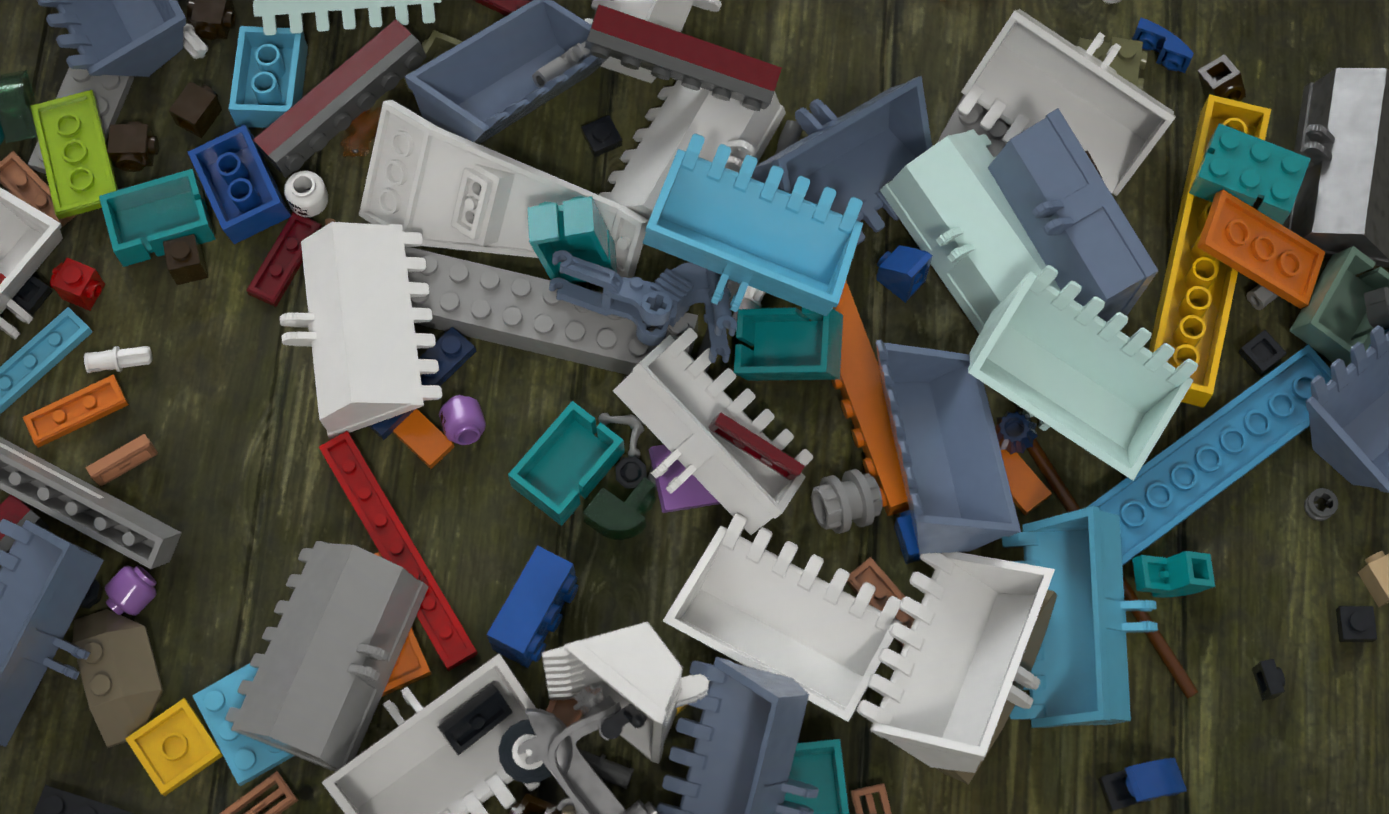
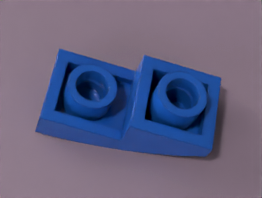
M1140 18L1132 40L1143 42L1142 49L1159 52L1156 63L1164 65L1169 70L1185 73L1194 54L1192 50L1167 29L1152 21Z
M1175 758L1155 760L1125 768L1128 776L1126 777L1127 788L1130 794L1136 798L1137 802L1151 801L1162 796H1173L1187 791Z

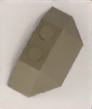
M105 609L74 620L73 644L90 652L87 660L77 657L76 659L89 709L106 746L110 748L127 742L125 738L148 723L163 693V687L147 628L133 620Z

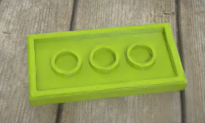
M93 90L32 105L31 110L57 218L63 219L102 208L99 196L117 191L118 188L111 159L107 153L108 146Z

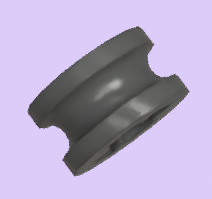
M1325 488L1314 490L1304 502L1306 514L1316 521L1327 520L1338 508L1336 495ZM1322 498L1326 501L1324 506L1328 505L1329 508L1320 511L1316 508L1318 504H1314V502Z

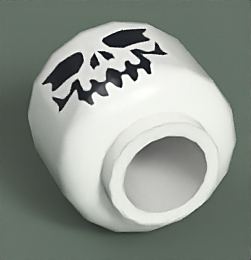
M299 171L287 179L284 186V195L290 209L295 214L302 217H313L325 209L328 203V192L319 175L311 171Z

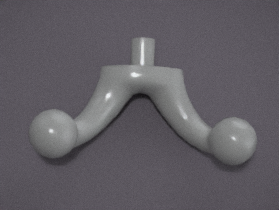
M601 413L598 421L604 425L618 423L630 426L632 433L628 457H637L639 459L641 452L637 449V441L640 434L644 432L643 422L632 414L610 416L608 413Z

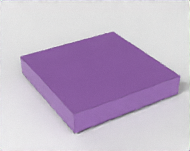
M665 445L652 446L649 449L653 470L672 453ZM678 459L668 467V470L661 477L655 478L662 513L720 504L693 474L672 494L665 489L674 477H677L686 469Z

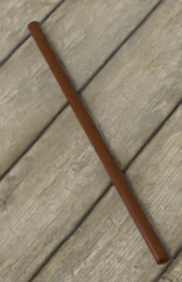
M1035 438L1033 440V447L1026 449L1067 513L1080 510L1081 508ZM1123 575L1124 601L1139 600ZM1131 611L1137 622H1153L1148 612ZM1159 629L1155 632H1144L1185 697L1189 699L1197 694V688Z

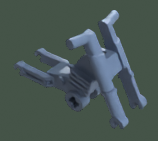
M564 250L556 251L553 254L552 263L556 265L561 262L560 273L604 288L603 294L572 284L563 278H554L550 281L549 291L553 292L558 289L557 300H563L605 316L613 314L627 318L635 323L638 340L649 346L659 345L666 338L668 324L674 327L691 305L704 303L706 312L704 314V321L708 326L711 346L709 361L715 363L718 354L723 357L722 361L724 363L729 361L731 351L728 346L726 328L729 330L728 334L734 336L737 322L732 317V311L730 310L731 291L728 289L727 283L724 288L723 297L718 302V305L710 302L721 274L689 262L681 264L672 270L666 269L654 283L643 281L640 277H621L614 270L574 257ZM651 325L658 327L653 332L647 330Z

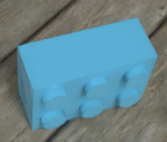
M240 26L229 102V111L236 127L246 125V127L268 128L302 99L308 45L303 32L293 34L290 32V28H277L276 35L266 36L263 27Z

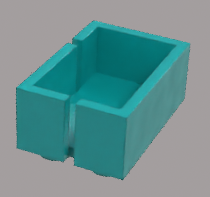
M1219 123L1208 143L1189 194L1213 202L1215 193L1224 189L1250 206H1253L1257 197L1263 200L1257 210L1283 225L1291 213L1311 158Z
M193 169L99 196L113 252L123 267L151 259L150 253L155 252L157 257L165 255L163 241L193 234L196 236L199 244L216 240L211 219L207 212L202 187Z
M592 196L573 197L570 200L563 201V205L559 206L556 202H543L538 206L527 207L529 243L551 280L559 277L572 284L586 282L560 273L561 262L556 265L552 263L553 254L559 250L567 251L574 257L617 272L615 242L609 230H607V226Z
M796 307L738 309L736 338L750 346H754V351L742 344H736L734 373L748 381L840 379L843 315L833 308L827 316L803 307L802 311Z
M572 401L508 474L511 487L562 526L581 504L580 495L585 499L625 453L624 440L601 422L596 427V419Z
M840 739L797 743L788 779L816 786L819 791L816 798H806L786 792L784 800L806 805L813 809V814H849Z

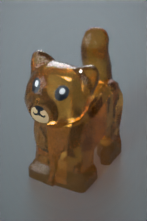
M379 107L374 111L370 108L362 112L345 129L346 132L351 134L340 143L344 148L343 156L345 158L348 156L365 157L369 153V141L376 137L381 114Z

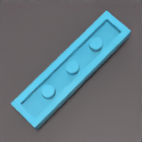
M69 307L0 366V414L93 332Z

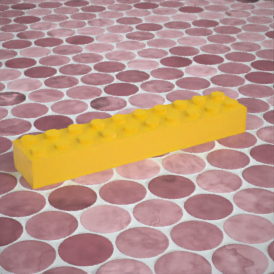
M1210 94L1200 112L1149 347L1151 352H1155L1164 343L1174 347V354L1167 362L1175 368L1186 359H1192L1198 364L1197 370L1190 376L1193 379V383L1181 402L1203 408L1214 392L1238 271L1197 247L1212 202L1189 194V191L1201 165L1208 143L1219 123L1265 141L1271 109Z

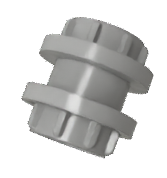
M857 469L846 471L843 474L842 482L834 475L823 477L820 481V486L814 487L811 494L812 508L817 522L825 530L832 529L837 534L849 531L852 520L858 527L871 525L874 517L880 515L883 506L881 491L875 478L869 473L862 474Z

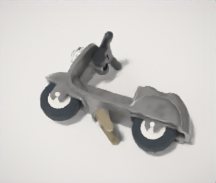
M589 684L574 696L578 703L573 708L575 711L579 709L584 717L568 727L550 712L542 709L527 708L525 711L529 720H521L510 726L501 738L498 748L499 761L504 771L514 780L529 784L539 783L551 775L555 777L559 785L569 796L560 801L557 806L559 811L563 809L561 814H660L650 802L644 805L640 800L636 801L626 810L584 759L576 746L577 741L581 737L593 731L599 730L602 738L608 741L609 739L617 738L628 722L635 728H641L647 720V716L633 704H629L622 709L620 703H615L610 696L606 698L601 692L603 689L601 685L594 689Z

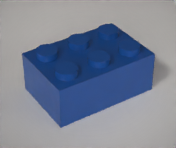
M246 125L240 126L188 152L221 228L234 244L291 217L265 158L253 141L255 138Z
M537 545L487 633L494 651L526 668H529L532 661H539L546 648V644L543 643L549 631L555 632L563 616L560 614L565 602L570 604L578 591L579 585L576 584L577 577L573 563Z

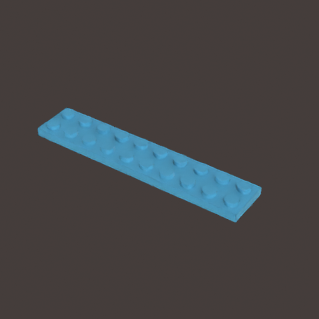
M1309 344L1143 465L1134 481L1127 477L1087 506L1099 507L1101 511L1120 516L1122 566L1310 427L1306 400L1312 396L1311 381L1320 375L1324 377L1327 384L1332 377L1331 369Z

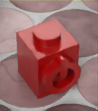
M68 257L64 263H60L53 269L50 280L51 288L56 290L62 300L91 311L105 286V282L96 269Z

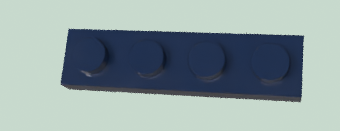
M451 327L436 341L434 347L429 348L419 358L435 359L439 365L437 373L420 375L421 385L441 386L476 353L475 346ZM414 410L368 427L385 440Z

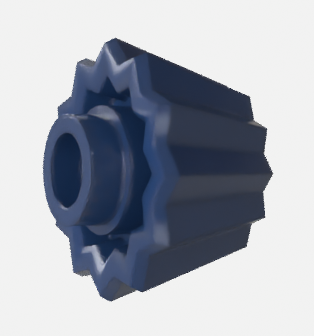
M1017 410L1013 413L1006 411L1004 416L996 417L997 424L995 425L1000 450H1007L1010 455L1016 451L1023 454L1026 448L1033 447V440L1038 435L1035 432L1037 424L1031 421L1030 414H1022L1020 410Z

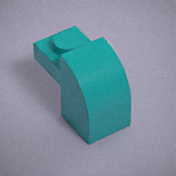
M1184 551L1168 558L1147 555L1132 558L1136 591L1150 592L1152 597L1186 596L1215 587L1211 554Z

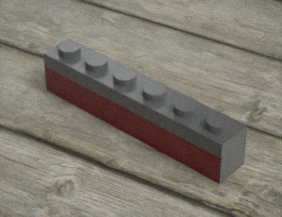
M600 4L595 12L584 48L590 49V54L595 57L608 59L610 56L621 60L620 64L627 68L638 70L639 67L651 70V75L656 78L669 80L671 77L682 81L681 85L688 89L698 91L700 88L712 91V96L724 101H730V98L741 101L743 107L753 111H760L761 108L765 110L771 104L782 67Z
M395 19L253 139L263 156L286 178L292 172L299 170L308 158L317 151L322 150L328 141L340 131L347 129L355 118L362 112L369 110L375 104V101L387 91L394 89L402 78L422 64V61L427 56L420 41Z

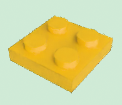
M185 698L125 738L164 797L223 756Z

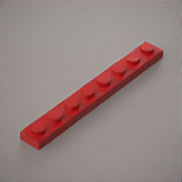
M346 431L319 446L321 453L382 558L403 567L417 580L429 586L416 616L447 670L450 671L477 655L475 647L349 432Z

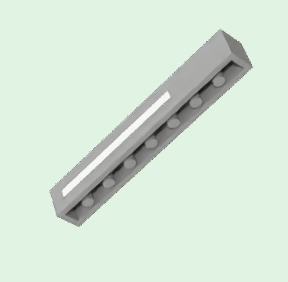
M0 437L1 490L150 569L171 561L182 532Z

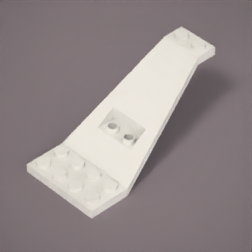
M394 100L383 101L359 216L371 224H402L403 232L422 234L423 244L421 246L538 258L529 243L527 207L538 206L543 202H556L559 206L563 205V201L570 200L573 197L592 196L607 226V230H609L615 242L617 273L621 277L631 278L635 274L646 234L645 229L649 221L626 206L439 128Z

